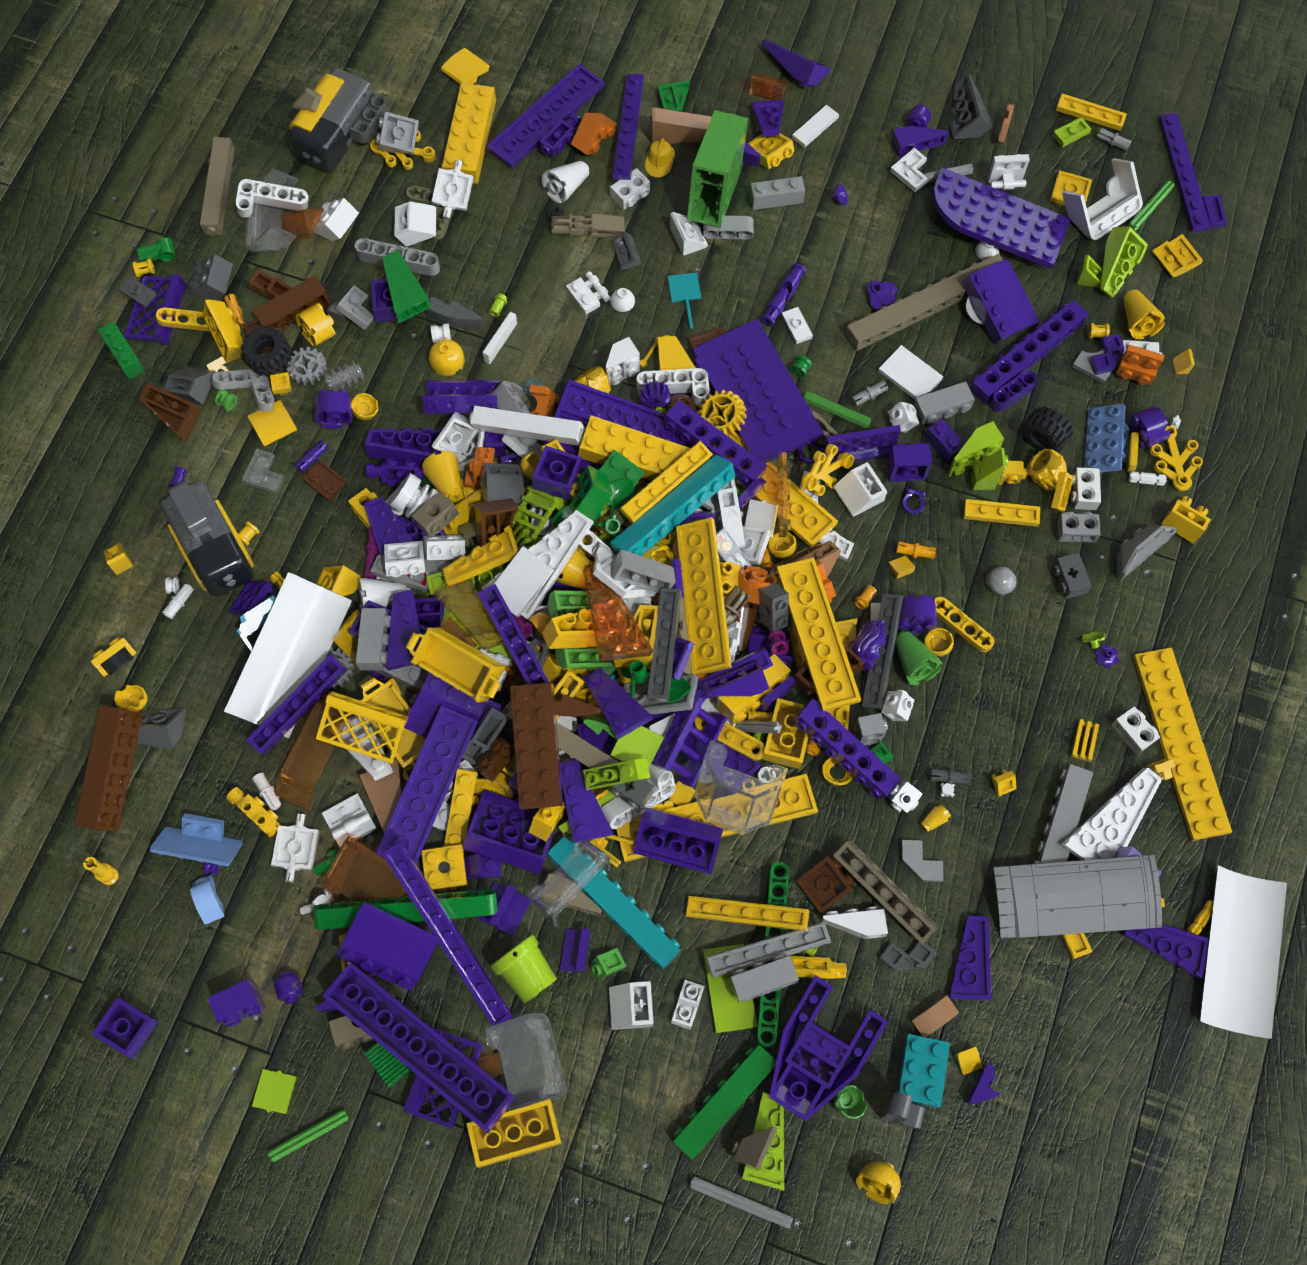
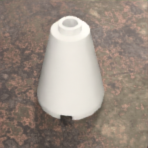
M577 161L544 172L542 184L543 187H547L549 191L547 192L548 196L557 203L565 202L589 176V167L583 161Z
M359 578L360 610L362 611L368 600L390 609L392 608L393 594L411 590V588L396 582Z

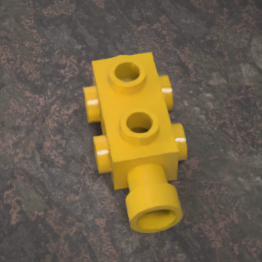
M238 787L228 793L226 799L232 805L235 804L269 837H272L278 831V826H280L276 821L278 816L271 809L266 811L262 807L264 803L257 796L252 798L248 794L245 797L244 792Z

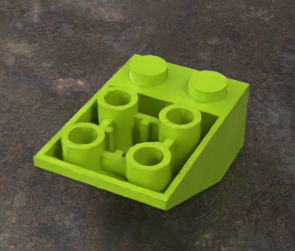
M994 421L975 430L954 458L948 472V477L952 475L958 476L970 467L973 469L976 464L1001 449L1004 438Z

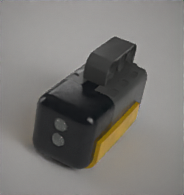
M333 67L329 74H324L314 88L315 92L322 95L317 111L312 112L300 109L290 124L289 139L295 157L301 162L328 173L336 169L354 140L359 143H368L379 128V118H383L384 113L388 112L386 98L374 92L368 81L337 67Z
M183 481L169 488L170 496L160 502V507L169 522L167 526L201 588L204 591H208L210 595L219 597L250 581L254 575V563L219 500L215 501L206 484L198 482L188 486L187 482Z

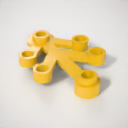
M417 130L418 136L416 137V142H419L421 140L420 131ZM376 138L370 143L371 150L377 155H382L388 167L396 166L395 156L390 155L387 151L379 150L378 144L375 143ZM427 146L424 149L414 148L413 155L422 156L423 160L427 163L435 161L436 153L432 147ZM395 151L396 156L403 164V168L406 170L412 169V159L407 158L402 152Z
M1165 426L1166 431L1170 430L1172 433L1169 439L1165 440V442H1168L1171 456L1163 451L1161 445H1153L1150 449V454L1161 459L1155 464L1154 470L1173 480V486L1176 490L1186 491L1192 485L1190 477L1203 464L1202 458L1195 456L1190 461V466L1185 473L1182 467L1191 453L1197 450L1198 442L1195 440L1188 441L1185 446L1186 449L1180 456L1175 440L1177 431L1173 426ZM1166 463L1174 467L1175 472L1168 469Z
M829 444L826 447L827 456L825 453L817 451L813 457L815 463L811 471L801 479L802 489L805 491L813 490L814 494L822 496L825 492V486L819 484L818 480H823L827 487L833 489L834 485L837 484V479L828 474L839 467L849 469L853 465L854 456L847 452L841 453L838 459L831 463L838 451L837 446Z

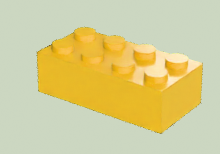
M551 1100L505 1112L489 1134L474 1122L466 1123L477 1168L562 1144Z

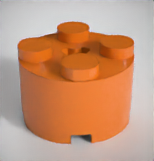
M747 566L746 570H743L742 567L739 571L738 587L751 596L747 603H756L760 606L759 589L776 583L777 577L774 574L771 577L767 574V570L759 567Z

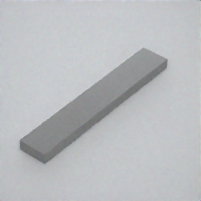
M825 922L807 927V931L796 930L706 957V961L713 979L740 969L753 967V965L760 962L772 961V958L779 955L786 957L831 943Z

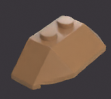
M827 541L825 544H816L812 548L808 546L775 564L768 575L772 577L774 574L777 577L776 583L782 587L776 570L778 566L814 558L815 562L819 560L823 564L828 576L841 551L831 541Z

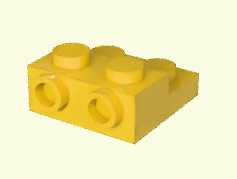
M781 133L772 137H762L761 134L748 143L760 154L759 164L767 169L773 166L777 167L781 160L791 157L794 152L793 141Z

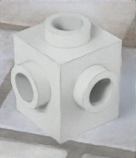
M899 402L888 411L891 424L893 426L900 425L901 432L906 433L919 424L916 409L911 404Z
M904 690L888 691L882 713L892 721H908L914 699Z
M903 779L899 785L897 784L888 798L893 801L891 805L899 812L903 809L908 813L909 810L912 811L919 803L917 800L921 797L922 793Z

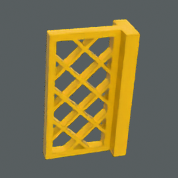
M335 692L328 694L316 739L393 764L409 716ZM330 707L338 709L341 717L332 720L329 715ZM351 714L357 715L361 723L352 727L347 716ZM343 719L348 729L339 733L334 723ZM371 720L376 721L380 729L372 733L366 725ZM331 725L336 734L331 738L322 735L324 728ZM363 725L367 735L358 739L353 729ZM389 727L399 729L397 736L392 739L389 738L385 731ZM350 731L355 741L350 744L344 743L341 735ZM382 731L386 742L377 745L373 735ZM370 738L374 748L370 750L363 749L360 742ZM389 744L392 750L391 756L382 755L379 748Z

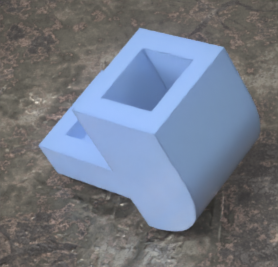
M212 876L200 878L193 882L190 889L191 896L204 924L206 925L224 917L223 904L216 893Z

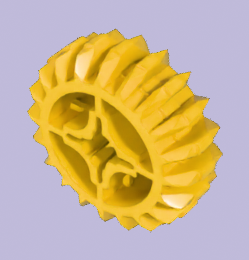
M722 390L721 394L718 391H715L714 396L709 394L708 400L703 398L705 404L699 405L701 410L697 411V414L713 426L716 425L715 427L728 437L730 433L735 436L734 431L736 429L741 431L739 425H745L743 419L747 418V415L744 413L746 411L742 399H739L740 397L737 394L734 395L731 391L727 393L725 390ZM719 410L723 413L725 419H723L722 416H720L721 414Z

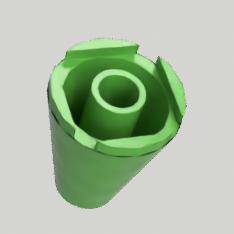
M902 631L896 635L895 647L908 683L919 685V681L923 679L928 681L936 676L941 670L940 664H942V661L911 632Z

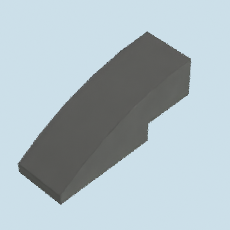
M433 297L430 301L431 308L426 310L429 318L443 324L449 323V326L465 329L483 328L481 316L453 300L447 305Z
M491 707L478 722L463 755V759L476 765L478 759L486 750H489L492 742L496 739L509 717Z

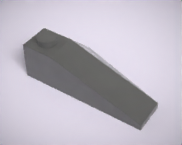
M185 708L161 709L160 713L151 715L149 711L142 712V725L139 728L138 743L151 747L170 749L182 738L186 714Z

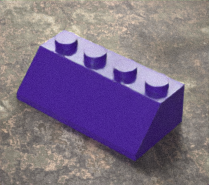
M645 807L633 853L712 874L724 828Z

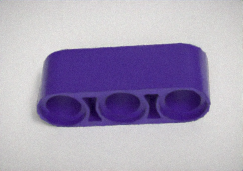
M1025 371L996 390L991 399L990 408L994 412H1002L1031 393L1037 382V375L1032 371Z

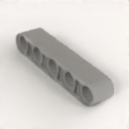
M365 238L358 239L355 242L356 253L360 261L384 266L382 257L390 252L399 250L412 272L434 276L440 271L439 260L434 253Z

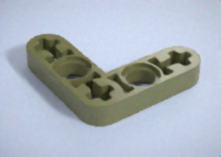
M410 186L406 190L409 202L436 207V230L438 224L440 230L432 238L436 240L443 238L454 209L451 210L450 219H447V217L446 219H439L438 215L443 214L445 208L426 200L428 196H433L434 190L420 186Z

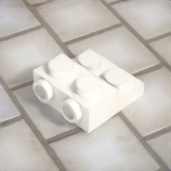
M423 541L384 544L386 576L399 577L406 574L418 575L425 573Z

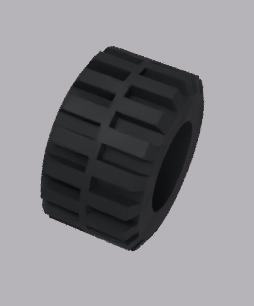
M260 326V329H253V332H249L247 334L248 337L243 339L244 344L241 345L242 355L250 368L255 373H258V375L263 376L264 374L266 377H270V374L274 375L279 371L283 372V368L289 366L288 361L292 359L290 356L292 355V350L282 332H279L277 328ZM274 347L269 354L260 356L265 348Z
M1046 406L1035 408L1023 423L1021 429L1024 437L1032 446L1040 451L1043 449H1053L1057 453L1063 449L1073 435V427L1070 422L1058 411Z

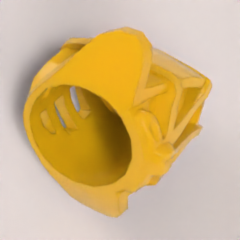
M599 366L586 371L574 380L608 394L611 391L608 375Z
M1053 449L1039 451L1029 462L1026 468V477L1030 475L1033 482L1048 492L1049 490H1055L1060 472H1067L1063 456Z

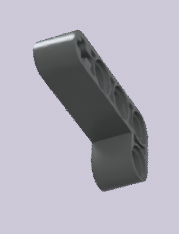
M892 1092L885 1098L881 1119L921 1130L925 1108L911 1104L913 1097L910 1095Z

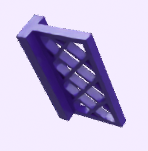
M173 274L172 278L143 276L141 282L147 287L148 282H154L155 285L150 289L154 292L159 289L161 293L146 308L137 302L134 303L124 337L127 340L159 341L161 345H168L173 327L161 326L156 320L153 321L151 317L160 308L179 309L187 284L179 274ZM170 283L167 289L164 291L161 289L163 285ZM165 297L164 303L158 306L156 302ZM155 304L156 308L147 313L145 309ZM144 311L146 315L137 320V315ZM163 314L162 319L166 320L167 317ZM148 319L152 322L145 328L141 326ZM138 326L141 330L139 332L131 334L133 329ZM155 327L154 335L146 334L149 330Z
M900 425L828 436L824 448H821V452L827 456L826 447L829 444L838 447V451L831 463L835 462L838 456L845 452L854 456L853 463L889 457L892 446L897 444L901 428Z
M436 1028L433 1029L446 1041L448 1038L454 1040L457 1046L456 1049L462 1054V1050L466 1047H475L474 1055L468 1059L477 1064L483 1048L482 1044ZM416 1075L403 1111L453 1129L459 1109L455 1106L453 1108V1104L447 1099V1104L437 1109L433 1098L441 1094L438 1092L431 1094L430 1085ZM430 1100L434 1111L428 1114L420 1113L423 1104ZM448 1107L452 1113L449 1123L442 1121L439 1114L440 1111Z

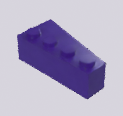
M440 427V430H431V428H423V430L404 428L402 431L370 429L365 442L367 457L382 460L395 458L397 461L413 459L416 462H421L422 467L423 462L428 456L433 453L435 455L441 454V451L434 449L432 444L444 427Z

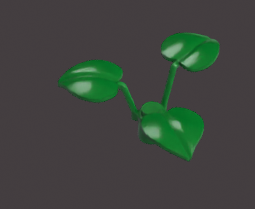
M620 479L610 484L613 496L611 501L606 504L611 505V517H605L601 523L594 522L592 524L600 526L605 532L610 533V538L605 539L603 543L611 550L610 542L622 533L618 532L620 530V522L616 519L617 516L614 513V509L621 508L634 497L633 480ZM571 505L561 508L552 518L555 528L573 514Z
M640 660L632 662L629 668L621 667L623 676L631 679V697L633 698L635 683L642 684L647 679H650V673H648L650 669H646L644 662ZM671 678L669 702L666 703H673L683 698L691 690L690 683L683 678H680V681ZM605 717L604 723L610 726L608 720Z

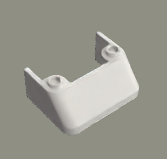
M1115 158L1111 160L1115 176L1107 183L1106 190L1108 195L1086 208L1083 194L1068 191L1062 192L1068 217L1089 239L1098 240L1110 232L1112 227L1119 226L1141 210L1142 198L1132 161Z

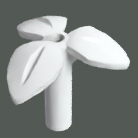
M324 888L325 895H319L313 900L312 904L300 907L301 914L313 912L312 907L315 905L333 902L334 899L330 891Z

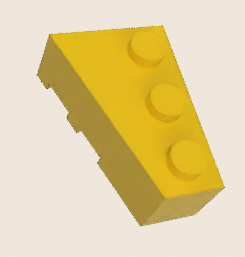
M639 606L626 634L621 638V643L612 654L615 667L629 668L632 662L640 660L644 662L646 669H651L659 606Z

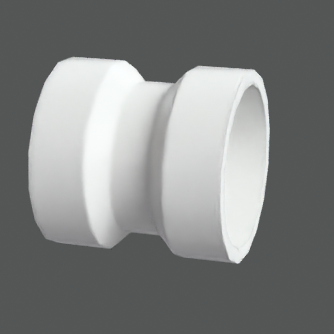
M449 323L442 326L431 325L433 343L441 339L451 340Z

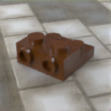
M500 733L492 742L489 750H486L478 759L475 767L483 776L493 782L514 757L515 747Z
M827 856L797 880V883L821 914L856 889L853 886L855 881L849 873L845 875L840 869L843 865L835 857L832 858L831 856Z

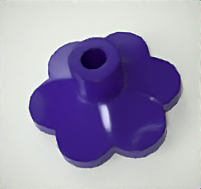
M837 184L836 191L832 194L833 201L838 200L839 204L846 205L848 195L845 187Z
M1103 645L1095 651L1097 656L1096 662L1105 668H1111L1112 665L1119 662L1118 651L1109 645Z

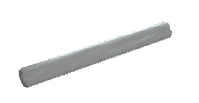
M693 1177L691 1180L690 1188L785 1228H790L791 1216L697 1177Z

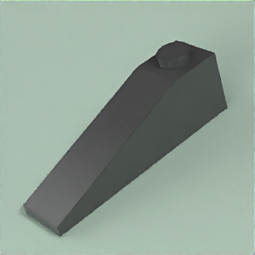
M967 73L955 83L953 100H955V108L952 109L954 118L951 121V130L955 139L979 138L993 128L990 116L971 75Z

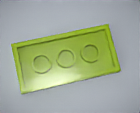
M744 944L703 950L716 1034L757 1028L753 999L738 1004L730 982V978L734 976L733 973L712 979L706 957L743 947Z

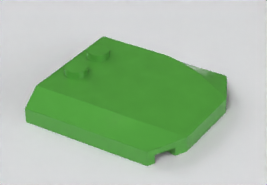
M553 591L550 593L548 601L550 620L568 613H578L581 609L586 608L588 610L598 604L605 605L611 601L607 591ZM621 640L616 646L555 649L557 662L562 669L621 668L615 667L612 657L614 650H617Z

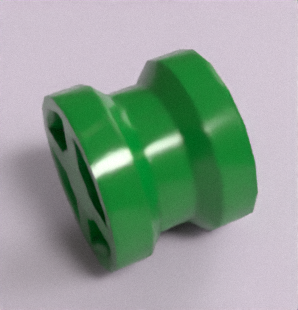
M798 355L795 363L791 364L790 371L797 377L804 378L807 370L812 367V362L806 356Z

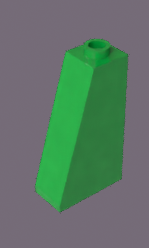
M399 250L390 252L382 257L398 323L431 308L428 296Z

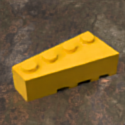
M612 600L605 605L598 604L588 610L585 608L579 610L578 613H568L552 618L542 634L548 649L616 646L622 636L625 635L626 630Z
M775 654L770 657L773 666L763 670L770 689L754 696L718 697L717 710L721 715L727 717V721L732 726L735 723L740 724L747 717L746 714L750 710L755 711L761 705L762 699L789 677L791 670Z

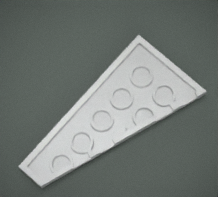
M577 510L561 522L550 534L545 535L540 542L528 549L554 570L521 613L528 620L534 615L594 523V521ZM503 572L497 574L492 581L481 588L484 590L492 586Z
M1148 767L1141 769L1061 845L1082 861L1112 858L1119 847L1128 846L1162 778Z

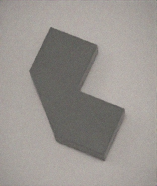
M918 941L909 954H906L891 942L878 959L894 972L919 970L926 967L936 954V951L925 942L921 944Z

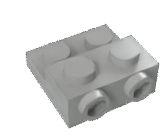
M385 112L383 118H379L378 127L381 128V132L377 133L375 141L378 144V149L391 153L398 151L413 155L419 120Z

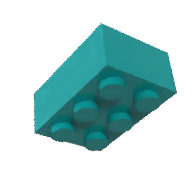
M907 1034L903 1042L896 1092L912 1096L911 1104L934 1109L941 1108L950 1043Z

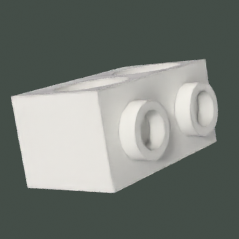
M637 168L632 171L631 180H619L610 186L611 198L623 210L632 207L636 201L646 197L650 192V181Z
M1077 468L1074 474H1071L1074 477L1072 483L1073 491L1071 493V502H1074V509L1097 510L1101 503L1100 471L1096 468Z
M462 535L433 536L432 538L423 536L424 556L427 560L459 559L463 555L465 556V539Z
M1135 706L1112 723V727L1136 755L1160 738L1156 728L1145 720L1144 714L1137 710ZM1127 719L1132 720L1134 722V726L1130 725L1127 722ZM1140 734L1144 735L1147 741L1142 740Z

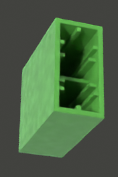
M714 110L693 164L687 220L721 228L741 174L749 118Z

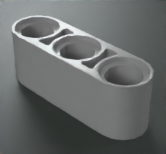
M725 216L721 228L703 224V236L707 239H751L754 236V220L750 216Z

